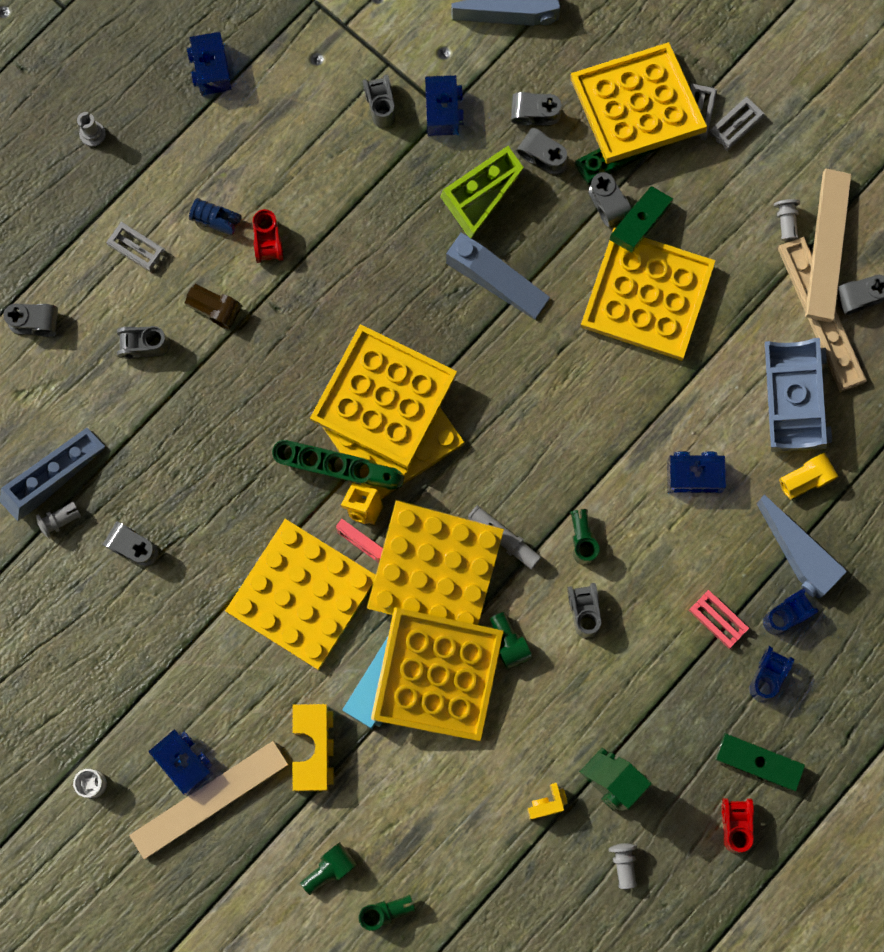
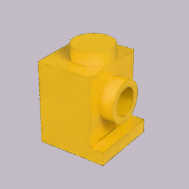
M352 482L341 507L347 509L352 520L362 524H375L383 505L377 489Z

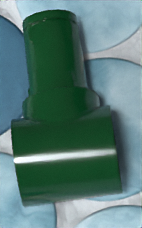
M588 509L580 510L581 519L579 518L578 510L570 512L575 533L572 537L574 543L573 557L581 565H590L598 556L599 545L595 540L594 533L590 529ZM582 545L590 546L593 549V555L591 557H583L579 553V547Z
M505 612L490 618L494 629L503 630L499 655L507 670L533 659L524 637H519L518 633H514Z
M339 842L320 857L322 861L318 863L319 867L303 879L300 884L311 895L328 881L340 880L355 868L357 863Z
M409 894L388 903L382 901L376 904H368L359 913L360 925L365 930L375 931L381 926L392 923V919L415 913L414 904L404 907L405 904L413 902L411 895ZM368 909H375L379 912L380 921L378 924L371 926L365 922L364 915Z

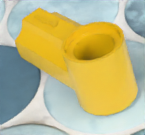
M822 453L807 461L803 467L781 477L779 482L784 494L792 500L815 487L820 488L832 482L839 476L826 453Z

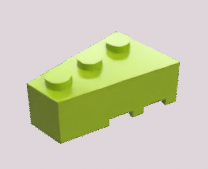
M509 146L447 186L441 193V199L469 238L474 236L523 169L522 164Z

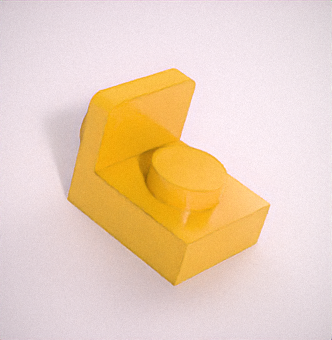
M557 783L550 785L554 799L553 802H549L548 797L532 801L533 807L527 809L530 820L563 812V805L567 804L564 788L558 789Z

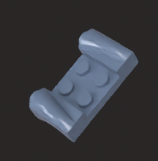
M820 338L794 343L765 342L771 452L827 449V443H832L831 426L826 427L822 364L827 363L826 347H820Z

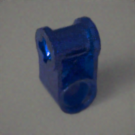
M804 588L785 599L783 603L770 610L764 616L763 626L768 633L779 635L819 612L818 608H814L806 597V590ZM773 614H778L783 618V627H778L773 623Z
M768 646L749 687L752 698L759 702H766L776 696L795 658H787L773 651V647ZM759 681H765L769 684L771 689L769 694L760 692L758 689Z

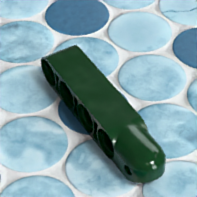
M289 440L278 441L272 449L274 460L282 465L389 490L399 489L404 482L405 475L398 469L377 464L371 459ZM290 446L292 448V456L287 460L284 456V451ZM313 452H316L318 461L312 466L309 462V457ZM338 458H341L344 463L340 472H337L334 467L335 461ZM364 464H367L369 467V474L366 478H362L360 475V469Z

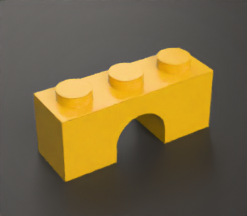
M327 704L293 705V734L308 735L315 742V752L310 759L303 762H293V791L295 792L329 791V785H334V768H329V756H334V741L329 739L328 728H333L334 714L333 711H328Z

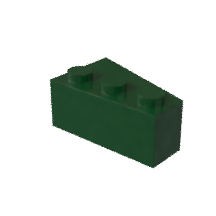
M601 748L579 772L603 795L601 800L612 811L617 809L619 811L627 810L652 783L630 762L621 757L615 760L616 756L613 753H608L604 748Z

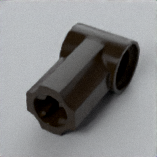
M196 283L188 291L184 302L186 306L208 316L213 323L230 330L242 308V304L234 298L225 294L220 296Z

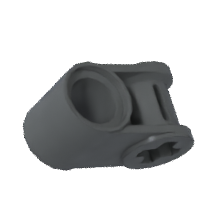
M388 74L376 80L367 81L363 79L365 97L369 104L374 124L379 128L392 126L395 122V107ZM380 110H388V111H389V112L386 113V114H379V113H378Z
M528 92L513 94L511 122L513 124L521 126H552L559 122L561 118V101L556 95L532 94ZM547 108H552V112H547Z
M531 128L516 150L519 156L551 175L562 174L567 167V151L565 147L547 137L540 130Z
M599 173L594 176L589 187V196L595 204L604 224L610 227L623 220L630 212L631 206L610 174ZM598 184H599L601 187H605V186H606V187H607L606 191H604L603 189H599V190H598V189H597Z
M874 275L839 286L837 296L844 315L853 314L883 302L884 275ZM874 286L876 289H881V293L879 294L877 290L873 291L872 287Z
M16 303L9 305L4 311V320L15 334L43 337L56 335L58 307L54 305Z
M157 326L121 327L117 329V335L120 336V350L117 351V357L119 358L159 357L165 355L170 349V340L162 329ZM161 337V342L158 345L150 346L153 338Z
M116 521L103 543V546L123 557L125 556L142 566L154 564L159 556L158 549L153 543ZM141 548L148 551L146 556L139 553Z
M590 583L588 587L575 589L572 586L567 587L568 600L576 633L582 638L594 637L601 626L596 584ZM584 618H590L595 622V628L586 630L581 626L580 621Z

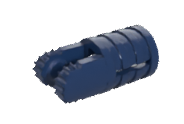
M196 198L190 209L189 220L228 235H233L235 232L234 225L240 223L242 215Z

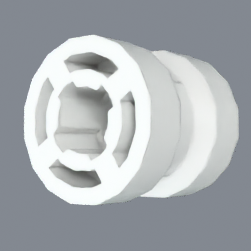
M84 769L76 774L73 786L78 795L86 798H97L104 793L107 781L101 772L93 769Z

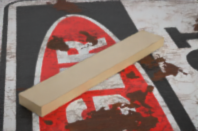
M827 168L822 174L805 317L831 323L834 320L851 174Z
M801 237L779 245L778 251L806 312L812 254L805 238ZM836 309L834 320L831 323L808 318L816 338H820V347H826V361L839 391L843 392L866 383L867 380Z
M272 741L129 836L145 860L289 764L275 742Z

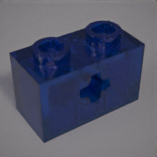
M221 32L189 37L191 47L187 48L189 63H194L195 71H191L194 87H199L201 96L232 90Z
M456 75L425 76L427 136L459 135V125H464L463 109H458V101H463L462 85H457ZM442 104H447V108H442Z
M678 451L674 452V455L669 456L667 460V493H722L725 490V455H718L714 451L702 452L701 455H690V452ZM693 467H697V471L701 472L699 477L695 476V472H690Z
M174 729L148 752L182 794L189 796L214 774L210 770L213 764L203 752L199 755L192 748L195 742L185 731L180 733ZM180 755L189 756L186 760L189 764L187 767L178 766L180 763L178 757Z

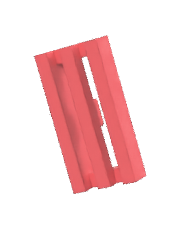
M341 519L336 525L337 533L379 563L383 548Z
M709 590L688 610L728 649L749 629ZM708 599L740 630L737 632L705 601ZM700 606L733 636L730 640L698 610Z

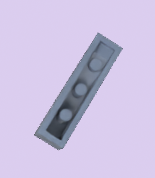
M464 0L451 3L452 19L461 21L549 25L555 22V20H559L560 13L558 0Z
M462 232L446 253L447 265L534 320L550 299L548 295L492 252Z
M85 428L1 488L0 503L19 521L39 507L103 451L105 446L88 428Z
M764 495L756 504L798 580L802 583V589L811 597L821 598L847 571Z

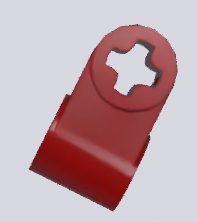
M259 210L253 217L256 263L258 264L262 260L270 259L283 261L282 242L276 216L270 210ZM265 220L272 222L271 227L268 229H261L259 227L260 223Z
M723 798L721 813L724 846L734 854L746 852L753 845V800L747 798L746 801H729L728 798ZM735 832L741 833L745 838V844L742 848H737L732 843V835Z

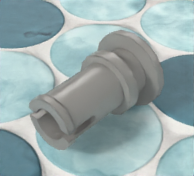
M88 112L81 113L77 118V123L80 126L79 134L81 141L87 146H98L104 141L106 136L103 125L95 121L92 114L89 116Z
M785 199L775 202L773 204L774 207L779 208L777 217L780 218L781 240L792 241L798 239L796 216L799 215V212L795 209V206L800 205V200Z
M74 502L53 513L47 512V516L42 519L39 514L36 515L38 526L48 539H51L50 532L54 530L58 532L60 527L77 518H81L78 510L67 515V513L76 509Z
M622 843L609 848V852H615L613 863L617 865L618 886L620 889L637 887L633 864L636 857L632 855V850L637 849L635 844Z

